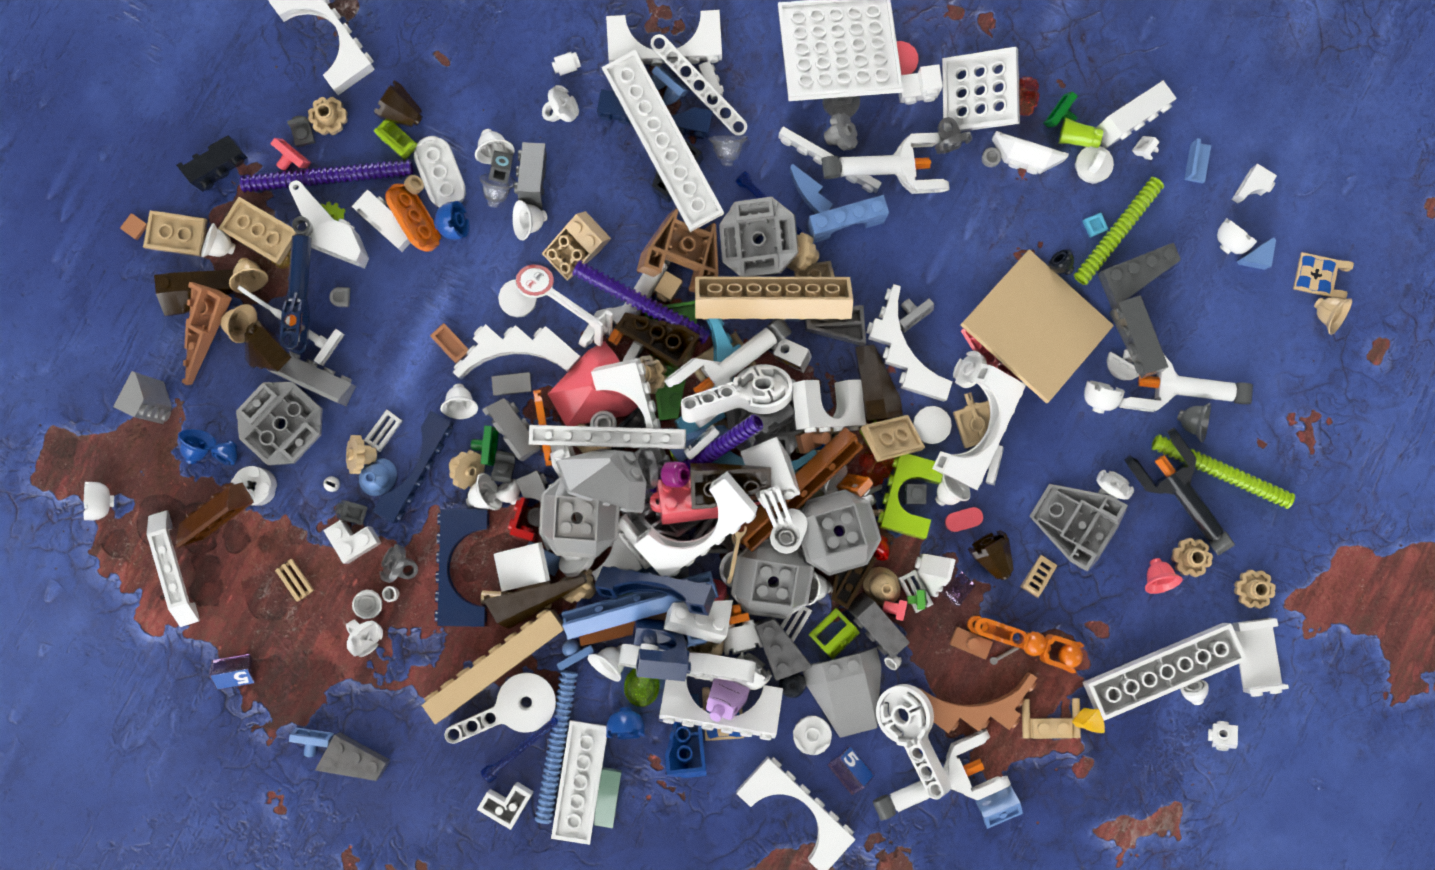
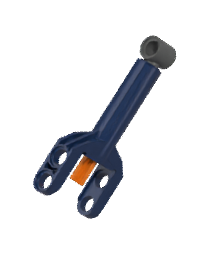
M303 216L296 217L292 222V228L296 235L292 236L288 296L282 307L280 327L281 345L298 355L305 353L308 348L310 325L307 297L312 238L309 235L313 232V225ZM300 223H307V228L304 231L298 230ZM290 315V323L288 326L286 324V318ZM302 321L305 324V329L303 331H301ZM288 335H289V346H287V345L284 343V339H285V337L288 336ZM301 340L304 344L303 349L300 351L294 350Z

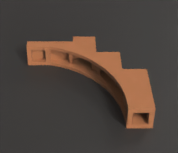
M1027 672L1016 688L1009 693L990 702L973 705L949 703L931 696L921 688L919 689L931 702L934 712L933 722L947 733L953 732L958 727L959 718L978 732L988 726L990 722L988 720L989 717H992L1010 730L1015 728L1020 721L1019 716L1021 714L1015 708H1019L1025 701L1024 696L1026 693L1034 689L1037 677Z

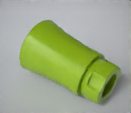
M1065 117L1058 144L1098 148L1101 144L1103 130L1095 129L1093 126L1084 125Z

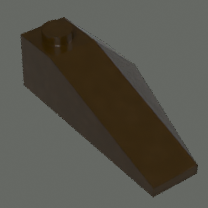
M626 312L615 327L617 331L674 370H678L691 360L700 338L699 334L683 325L652 320Z
M691 463L692 509L717 507L716 500L709 489L711 483L725 472H728L747 495L771 488V467Z

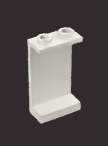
M1277 618L1232 623L1247 658L1246 661L1239 663L1243 692L1255 697L1262 696L1263 692L1270 691V694L1282 693V689H1289L1288 684H1283L1273 631V627L1278 626Z

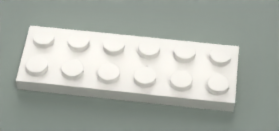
M570 720L551 839L590 845L607 741L606 725Z

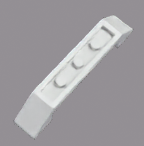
M166 510L148 516L147 537L168 610L179 626L183 627L199 622L200 618L195 602L190 603L169 533V530L174 528L169 511Z

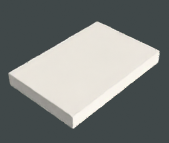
M542 542L494 554L501 591L550 581Z

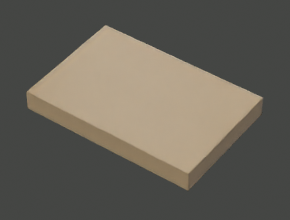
M150 210L143 248L202 257L201 251L208 220L206 218Z
M908 415L863 425L860 428L877 462L922 451L925 448Z

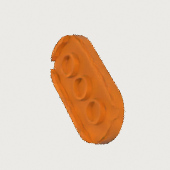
M393 184L386 191L385 199L397 222L412 245L422 251H433L440 244L441 234L435 228L434 221L418 194H412L407 191L404 184Z
M533 390L538 424L547 425L541 396H539L541 395V390ZM542 445L546 466H552V462L549 460L551 459L550 445Z

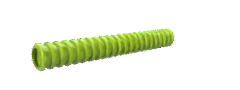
M1151 177L1146 182V186H1143L1142 191H1139L1138 195L1135 196V200L1131 201L1128 209H1125L1124 213L1120 215L1121 218H1118L1117 222L1113 224L1114 227L1110 228V231L1102 238L1103 241L1101 240L1099 245L1095 247L1096 250H1093L1092 254L1088 256L1089 259H1085V263L1074 273V278L1083 285L1089 283L1088 280H1091L1096 271H1099V267L1110 257V253H1113L1114 248L1118 247L1117 244H1120L1121 239H1124L1125 235L1129 233L1128 230H1131L1132 226L1136 224L1135 221L1139 220V217L1143 215L1146 208L1154 201L1157 194L1164 188V184L1160 179Z

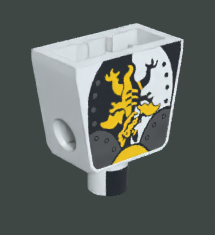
M783 339L780 342L777 341L774 346L768 349L774 352L773 355L776 360L801 373H804L812 358L809 349L787 339Z

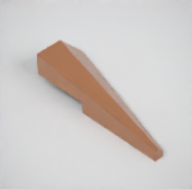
M189 282L188 288H191V299L187 301V305L190 306L189 318L186 319L184 348L187 349L186 360H183V366H186L185 378L182 379V383L185 385L193 384L219 328L221 318L226 313L232 300L230 296L219 290Z

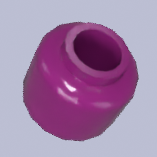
M670 461L665 463L661 469V480L668 487H683L690 479V470L683 462Z

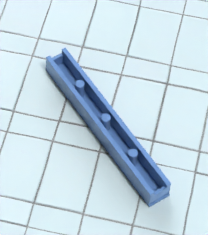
M711 571L683 578L692 582H706L712 585L716 594L715 598L719 597ZM633 592L619 596L618 599L612 598L562 612V624L567 640L665 613L673 603L682 601L659 592Z

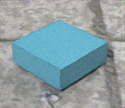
M1101 212L1082 221L1090 238L1109 230Z

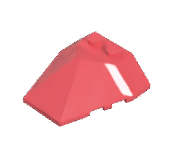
M605 341L601 347L597 345L589 349L548 393L565 426L588 424L593 415L599 411H608L615 418L625 417L638 407L633 400L622 393L612 390L596 391L591 374L593 369L620 362Z

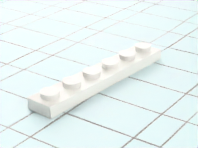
M782 127L779 132L778 138L781 139L780 141L784 145L794 146L800 154L805 156L808 154L820 165H822L821 159L823 157L834 156L785 127ZM869 175L846 176L848 181L854 184L856 182L859 183L869 193H877L882 183Z

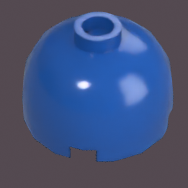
M459 201L447 202L436 212L434 226L443 237L449 240L462 239L467 237L469 233V219L465 220L464 213L467 212L463 204Z
M629 707L620 708V711L613 713L607 721L606 737L613 739V735H617L619 740L638 739L640 735L644 737L645 726L641 715L631 711Z

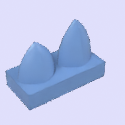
M655 66L652 70L654 74L652 81L656 89L660 90L666 85L668 86L663 97L665 105L676 102L681 96H686L689 92L683 84L662 66Z

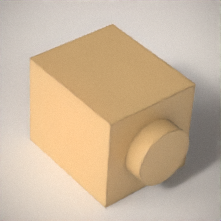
M666 271L654 289L655 294H657L656 298L664 303L666 301L671 303L681 288L683 281Z

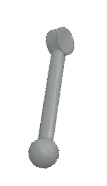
M1014 647L997 657H991L990 663L996 665L998 660L1020 648Z

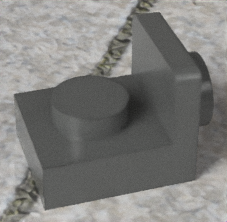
M295 116L292 120L287 121L297 148L316 143L311 123L305 116Z
M496 452L495 464L491 474L492 481L511 482L515 469L514 453Z
M342 499L341 503L338 502L335 509L336 518L362 525L368 507Z

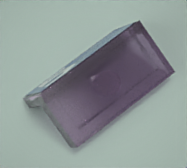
M250 654L211 660L209 676L217 690L254 684L256 681L251 672L252 657Z
M850 745L841 755L827 764L851 795L864 789L875 776Z

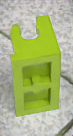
M385 119L374 129L375 134L404 160L417 147V143L388 119Z

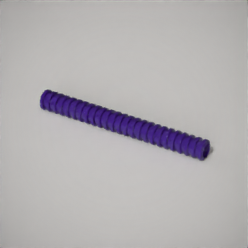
M582 260L577 262L572 272L573 276L577 275L578 279L583 278L584 282L588 281L590 285L594 284L595 288L599 287V290L602 291L603 289L605 293L609 292L610 296L614 295L616 299L620 298L621 302L626 301L627 305L631 304V307H637L638 311L642 310V313L646 312L648 316L652 315L653 319L657 318L658 321L683 325L700 335V344L703 345L706 342L710 329L706 330L705 326L701 327L699 323L695 324L694 320L690 321L688 317L684 318V315H678L679 312L676 311L675 313L673 309L669 310L667 306L663 307L662 303L658 304L656 300L652 301L651 297L648 299L647 295L644 294L643 296L641 292H635L636 289L632 290L630 286L626 287L625 283L621 284L619 280L615 281V278H609L608 274L604 275V272L600 273L598 269L594 270L593 266L589 267L587 263L583 264Z
M755 414L751 415L708 444L693 459L687 458L682 462L688 466L689 470L691 463L714 462V460L731 451L740 443L749 439V437L763 430L762 420ZM657 486L653 489H646L650 497L657 492Z

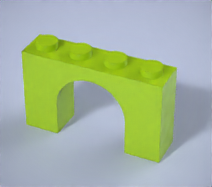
M911 454L898 456L893 459L892 467L895 468L893 475L890 474L887 485L890 487L888 493L885 492L882 504H885L884 511H880L878 516L879 528L922 540L927 538L931 520L906 512L899 503L898 492L902 483L910 479H918L936 485L940 484L943 474L932 469L936 461Z

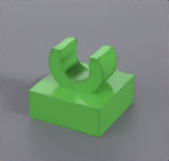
M918 589L917 595L907 596L908 604H917V610L927 609L926 589Z

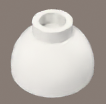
M599 411L591 418L590 427H617V421L612 413Z
M511 479L510 483L501 484L495 492V497L502 502L511 503V505L516 504V501L521 499L519 496L520 488L516 479Z
M1199 680L1180 688L1185 699L1194 705H1200L1208 695L1209 688L1206 681Z

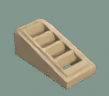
M1040 555L1020 587L1034 597L1039 598L1057 565ZM1041 562L1049 566L1050 569L1047 570L1040 565ZM1037 569L1046 573L1045 577L1036 572ZM1035 575L1042 580L1041 583L1033 579V576ZM1032 582L1037 585V589L1029 585V583Z

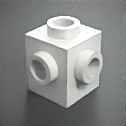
M1218 721L1217 724H1213L1212 729H1208V741H1212V747H1216V750L1228 751L1229 748L1236 749L1238 746V726L1229 725V722Z

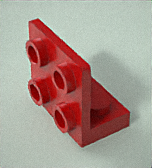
M521 497L520 500L516 501L514 511H516L515 518H511L508 525L509 534L536 542L538 534L534 533L535 529L521 526L529 503V499Z

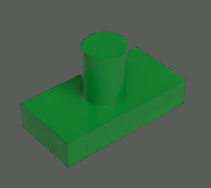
M1073 91L1064 94L1043 124L1047 128L1055 127L1065 117L1076 121L1077 116L1069 108L1078 96Z
M484 426L483 440L472 439L471 450L482 451L480 464L494 466L499 432L493 426Z

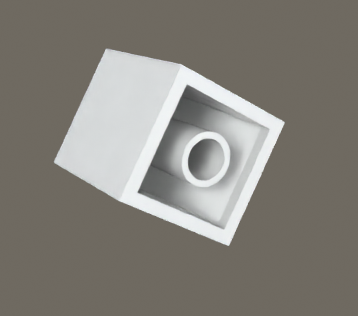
M777 437L741 451L745 465L771 467V487L779 485L785 500L792 499L800 494L790 456ZM759 491L755 493L758 501L761 503V505L765 508ZM775 491L773 494L776 502L779 503L780 501ZM766 494V496H767V498H768V501H769V503H770V506L772 507L773 504H772V502H771V499H770L769 495Z

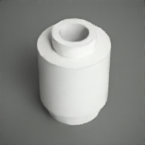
M569 52L554 57L555 62H552L555 74L559 72L560 76L576 71L577 68L581 67L576 52Z

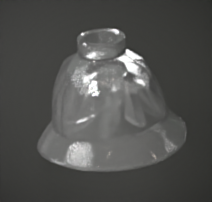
M721 135L712 136L709 138V141L713 144L716 156L722 161L721 165L732 166L733 161L737 160L740 156L742 145L748 137Z
M489 173L483 174L479 180L483 184V195L488 201L487 205L497 208L499 203L504 202L510 189L514 187L515 180L509 176L508 183L488 180Z

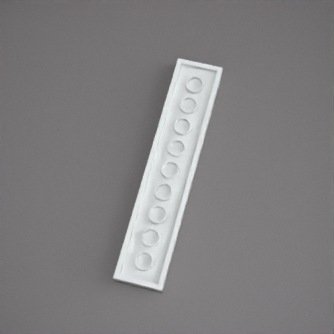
M636 50L603 66L602 70L689 231L691 232L722 216L724 211Z

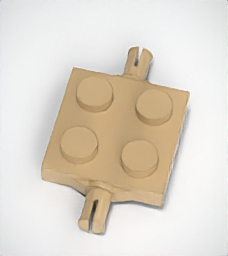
M972 392L964 394L967 405L953 412L964 448L975 446L981 441L990 421L989 401L975 403Z

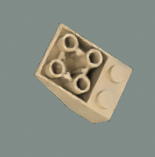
M585 211L576 214L542 252V255L568 281L573 277L572 272L577 262L582 260L583 264L588 263L604 248L611 238Z

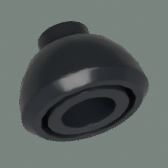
M1061 250L1050 259L1049 268L1052 271L1060 274L1064 273L1065 275H1069L1074 271V256L1071 250Z
M796 673L780 679L779 688H783L782 694L784 696L796 698L805 691L806 681L802 674Z

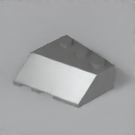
M503 398L482 409L485 415L493 419L492 424L500 434L504 435L503 439L519 460L525 461L542 449L540 445H529L530 424L525 418L521 419L517 413L520 410L514 402L510 404L509 401Z

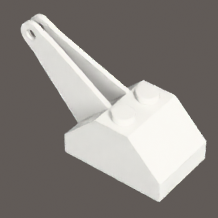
M291 182L289 190L301 215L306 217L313 225V232L309 235L312 238L311 248L365 269L369 257L359 234L354 230L355 227L343 219H339V221L334 220L301 182Z

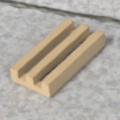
M290 559L275 570L296 602H299L314 591L293 559ZM290 565L294 569L302 583L307 588V591H304V589L299 584L291 570L288 568ZM283 570H285V572L290 577L298 591L301 593L300 596L295 590V588L292 586L286 575L284 574Z

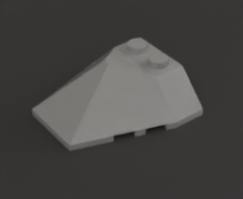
M598 449L557 460L556 464L568 494L589 501L596 499L602 501V504L605 506L615 505L620 507V511L642 513L644 511L646 480L634 452Z

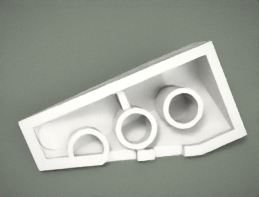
M921 554L920 557L916 558L915 568H917V573L930 596L938 597L939 592L943 590V586H946L951 580L955 559Z

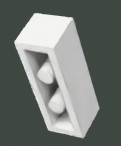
M710 61L700 64L699 70L701 75L723 96L724 89L722 85H719L720 80L718 75L714 73V65ZM710 94L712 100L718 98L715 94Z

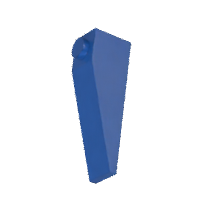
M691 694L694 702L700 707L699 694ZM674 721L665 753L667 776L683 778L707 776L702 726L694 725V727L683 726L681 722Z

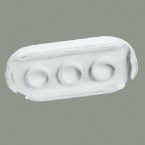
M428 136L420 140L414 151V160L430 200L439 208L447 202L459 201L461 203L465 198L466 186L449 144L436 136Z

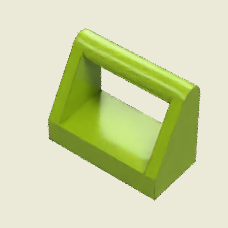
M835 608L808 635L833 660L860 632ZM839 616L846 623V626L824 646L817 639V636Z

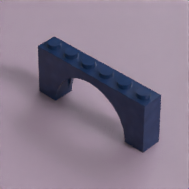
M441 509V513L437 515V524L440 525V532L437 533V544H440V549L436 553V563H439V571H436V583H439L438 591L435 592V602H438V610H435L434 615L435 622H437V626L485 627L487 626L488 606L476 605L460 595L451 579L450 563L454 550L465 537L476 531L490 528V510Z

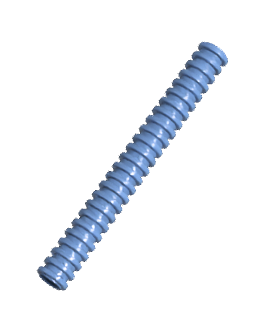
M563 670L560 673L562 677L559 679L561 683L558 684L560 689L557 690L559 693L556 696L558 699L556 701L557 707H555L556 712L553 714L555 718L552 720V723L554 724L551 726L549 750L546 752L548 756L545 758L547 762L544 763L546 768L543 769L545 774L542 775L544 780L541 781L543 786L540 787L542 791L539 793L541 797L538 799V811H536L537 817H535V821L542 824L552 823L554 799L557 796L555 792L558 790L556 786L559 784L557 780L560 779L558 774L561 773L559 768L562 767L560 762L563 761L561 756L564 755L562 750L565 749L563 745L566 743L564 739L567 737L565 733L568 731L569 713L572 711L570 710V707L573 705L571 701L574 699L572 695L575 694L573 689L576 688L574 683L577 682L575 677L578 676L573 671Z

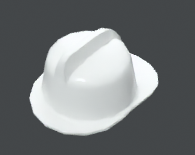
M789 509L792 521H785V524L778 523L771 531V544L774 549L781 553L787 554L796 551L806 533L807 518L798 509Z

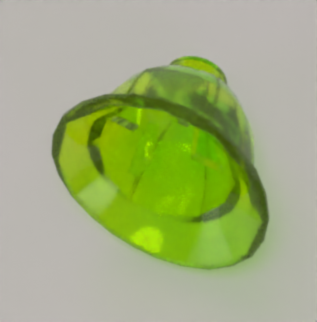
M633 668L627 674L624 681V693L627 700L634 706H648L654 702L659 694V679L637 677L636 668Z

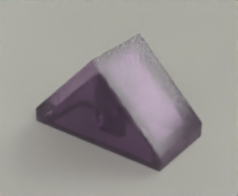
M961 572L941 593L953 606L959 607L975 587V584Z

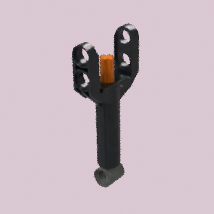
M1173 427L1167 432L1171 442L1187 464L1183 463L1174 468L1165 455L1158 457L1155 463L1165 476L1158 479V482L1155 484L1137 459L1130 455L1124 460L1147 492L1167 493L1176 496L1206 539L1210 540L1208 542L1219 556L1235 546V543L1228 533L1224 531L1223 527L1191 485L1196 457L1178 431Z

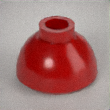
M880 535L882 540L873 556L877 558L876 560L884 561L889 558L890 549L888 539Z

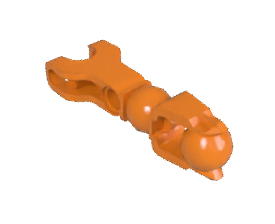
M971 616L967 621V629L971 633L1023 649L1030 656H1040L1041 662L1064 669L1070 673H1076L1075 667L1079 666L1083 660V653L1080 648L1084 647L1081 642L1071 641L1053 634H1048L1044 637L1039 632L1033 631L1028 633L980 616ZM1015 633H1018L1020 636V639L1017 643H1014L1013 636ZM1054 641L1066 644L1058 652L1060 662L1049 658L1048 652L1051 651V644Z

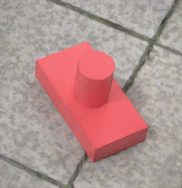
M274 138L271 142V145L283 154L276 163L277 167L281 170L286 171L292 162L299 168L306 169L311 164L308 159L285 140Z
M899 600L898 604L884 601L882 611L894 614L897 620L904 621L908 602Z

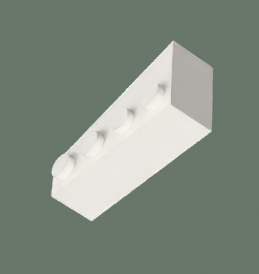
M1164 80L1109 115L1095 128L1103 130L1101 144L1105 149L1119 139L1124 140L1132 134L1131 131H1137L1142 128L1147 120L1151 122L1157 118L1160 111L1165 113L1172 107L1171 103L1177 98Z

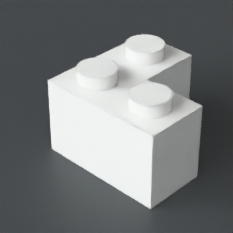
M940 65L920 67L918 73L902 75L903 92L899 93L900 103L910 105L920 100H924V102L934 101L943 87Z
M339 520L323 530L343 564L354 561L381 544L374 529L369 526L353 534L347 522Z
M519 782L515 783L507 798L490 789L477 810L511 830L534 791Z

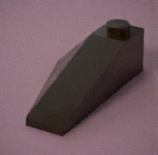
M233 270L174 272L154 275L156 296L164 316L181 315L190 312V306L187 305V301L191 299V288H188L189 282L219 290L226 295L233 292L229 285Z
M257 320L247 327L244 334L245 360L249 366L278 372L292 358L288 351L281 345L277 336L260 321Z
M875 345L855 347L859 380L862 382L866 422L888 420L903 416L901 398Z

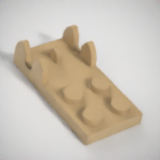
M238 197L218 228L278 265H281L291 249L292 236L296 235L292 227Z

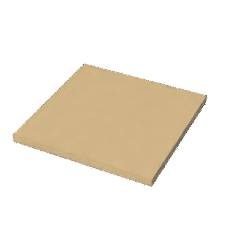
M1030 249L961 323V326L1045 403H1048L1114 326Z

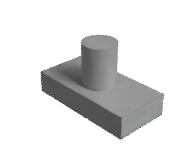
M930 298L919 307H916L910 299L905 300L901 304V307L908 314L899 321L901 330L905 333L934 311V303Z

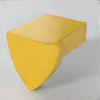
M1083 708L1071 721L1076 727L1084 728L1091 732H1105L1104 720L1099 709Z

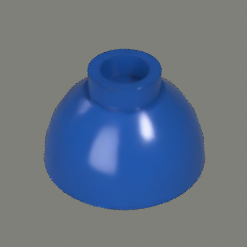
M227 440L226 443L215 445L211 449V454L219 462L233 466L237 460L236 448L238 446L234 442Z

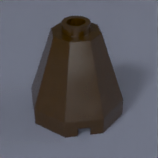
M395 80L393 81V86L390 85L379 100L378 105H380V108H375L374 115L380 119H388L391 122L408 127H413L414 124L418 126L423 118L420 107L404 87Z
M999 530L996 531L998 535L994 536L992 533H989L973 542V549L969 547L968 551L994 578L1005 580L1011 576L1014 568L1009 538L1005 532Z

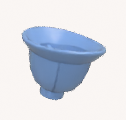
M377 458L375 463L364 465L359 474V485L362 491L371 496L387 493L394 486L397 479L395 465L385 458Z

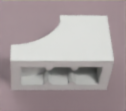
M1256 164L1249 170L1232 200L1240 203L1247 195L1258 194L1261 196L1266 192L1269 193L1275 186L1273 181L1277 175Z

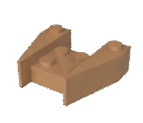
M676 208L667 215L641 252L636 271L655 277L662 273L664 262L668 260L694 270L688 290L695 293V277H718L716 224L709 225L705 230L697 228L690 232L685 222L676 219L679 211Z

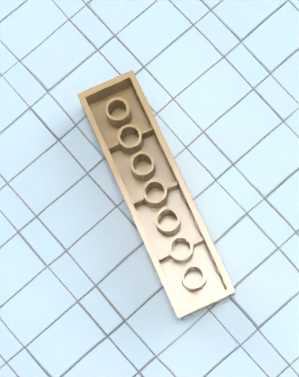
M695 277V319H852L853 294L850 277Z
M548 608L543 610L536 616L538 619L535 622L532 620L528 621L520 627L522 630L520 633H512L504 639L505 644L501 645L500 643L488 651L489 656H481L472 663L474 667L463 669L456 674L458 677L456 680L452 678L441 685L440 688L442 690L440 692L436 690L425 697L424 700L426 702L421 706L434 724L442 721L564 631L563 621L554 609L549 611Z

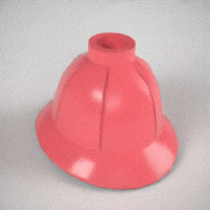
M1160 558L1150 561L1151 566L1147 571L1145 591L1150 594L1169 591L1178 586L1183 581V578L1175 574L1173 568L1167 562H1162Z

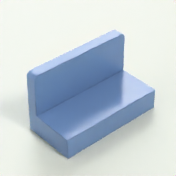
M1199 138L1190 144L1184 180L1204 183L1211 145L1202 144Z
M1011 786L976 800L987 829L1023 814L1021 803Z

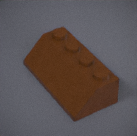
M232 482L222 488V492H218L210 497L209 502L200 504L196 512L193 511L187 514L185 520L179 524L176 547L180 548L204 540L253 504L254 501L243 482L238 484Z

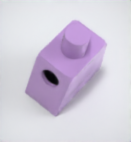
M714 678L706 710L711 712L710 718L716 722L720 721L722 717L732 720L747 702L750 688L734 681Z

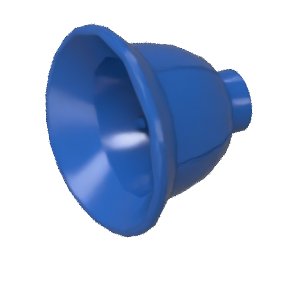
M186 429L178 433V439L181 442L180 452L188 464H195L203 459L209 450L216 445L215 438L202 430Z

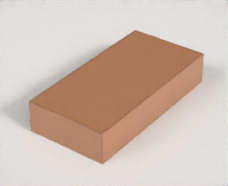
M445 323L430 335L456 364L467 355L469 349Z

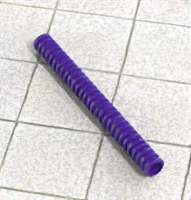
M401 159V162L398 160L393 162L391 160L389 163L383 161V163L377 162V164L372 162L371 165L369 163H365V165L361 163L359 166L357 164L353 166L348 165L347 167L342 165L341 168L339 166L335 168L332 166L329 169L327 167H324V169L318 168V170L313 168L311 171L310 169H306V171L302 169L300 172L295 170L294 172L288 171V173L286 171L282 173L277 172L276 174L272 172L270 175L268 173L264 175L259 174L258 176L256 174H253V176L247 175V177L242 175L240 177V187L246 193L248 190L253 192V190L259 191V189L264 191L265 189L271 190V188L276 190L277 187L279 189L283 187L289 188L290 183L293 181H299L305 187L307 184L308 186H312V184L316 186L318 183L320 185L324 183L330 184V182L335 184L336 181L338 183L342 181L346 183L348 180L350 182H353V180L359 181V179L364 181L366 178L367 180H371V178L375 180L377 177L379 179L383 177L389 178V176L391 178L395 176L400 177L401 175L405 177L406 174H413V165L410 159H407V161Z

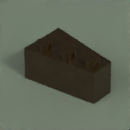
M872 556L869 563L865 566L834 574L829 599L849 609L877 558Z

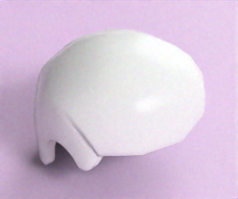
M373 590L359 592L352 601L353 611L358 617L363 619L374 618L382 610V599Z

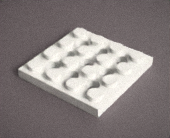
M1017 47L942 58L943 119L946 117L953 118L957 122L960 132L1020 124ZM1003 65L1002 72L995 74L996 66ZM979 68H984V74L977 77L976 71ZM961 71H966L965 78L958 79V74ZM1002 83L1004 85L1003 90L995 92L996 85ZM980 86H984V93L982 95H977V89ZM966 89V95L963 98H959V91ZM999 102H1004L1003 109L1001 111H996V104ZM985 105V111L977 114L978 106ZM966 107L967 113L964 116H959V110ZM944 123V130L951 132L952 126L949 123Z

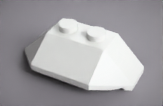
M996 131L992 137V141L1000 151L1004 163L1009 164L1008 166L1011 168L1026 169L1030 174H1041L1064 162L1069 153Z

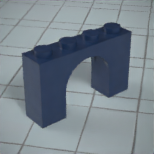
M645 618L636 620L632 634L633 645L652 644L666 650L639 649L636 661L637 677L685 681L686 674H690L691 662H689L688 642L685 640L684 634L665 630L664 620Z

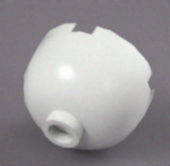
M1228 218L1218 229L1217 238L1222 244L1220 248L1227 254L1230 252L1243 254L1250 250L1257 242Z
M1087 381L1084 397L1088 405L1093 407V411L1104 414L1105 410L1111 411L1120 405L1125 391L1118 387L1113 390L1109 384Z
M85 482L84 520H99L108 514L110 507H114V495H110L109 489L102 483Z
M742 652L737 657V659L755 662L756 669L753 684L736 683L748 687L750 690H757L762 688L771 679V671L768 669L766 672L763 668L765 664L751 653L744 655V652Z

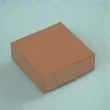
M131 213L120 229L138 240L146 230L147 224Z

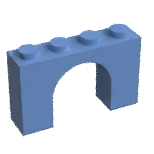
M884 195L811 215L806 227L809 235L813 237V243L830 239L831 234L835 231L854 224L864 223L866 228L883 224L889 211Z

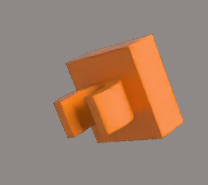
M740 604L732 605L729 625L750 620L748 613H741Z

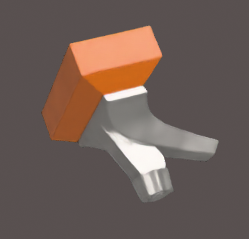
M848 473L837 484L836 488L839 491L845 489L874 505L876 500L871 494L882 489V485L872 486L873 482L870 478Z

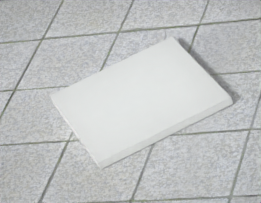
M804 0L778 2L788 101L903 92L891 0Z

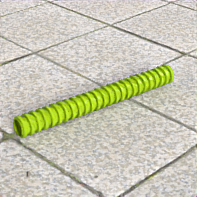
M1161 434L1154 438L1151 446L1152 450L1157 449V452H1163V455L1168 454V457H1174V460L1179 459L1181 463L1185 462L1187 464L1171 442V439L1168 440L1167 437H1162ZM1191 449L1196 457L1195 467L1197 470L1201 469L1202 472H1207L1208 475L1212 474L1213 477L1218 476V479H1223L1224 482L1229 481V484H1234L1235 487L1240 486V489H1245L1247 492L1251 491V494L1256 493L1258 497L1267 498L1269 502L1278 503L1279 506H1284L1285 509L1293 505L1295 500L1294 493L1289 494V491H1284L1283 488L1278 489V486H1273L1272 483L1267 484L1265 480L1256 479L1255 476H1250L1249 473L1245 474L1244 471H1239L1238 468L1234 469L1233 466L1228 467V464H1223L1222 461L1217 462V459H1212L1210 456L1206 457V454L1201 455L1199 451L1195 452L1194 449Z

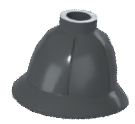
M1211 403L1204 406H1192L1186 410L1181 409L1177 420L1181 421L1182 427L1191 434L1196 435L1202 443L1207 434Z

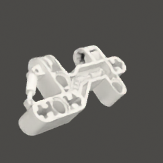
M622 644L618 664L636 668L639 649L666 650L658 649V646L652 644H641V646ZM689 653L691 671L686 676L710 680V682H713L714 678L753 684L755 662L705 653Z

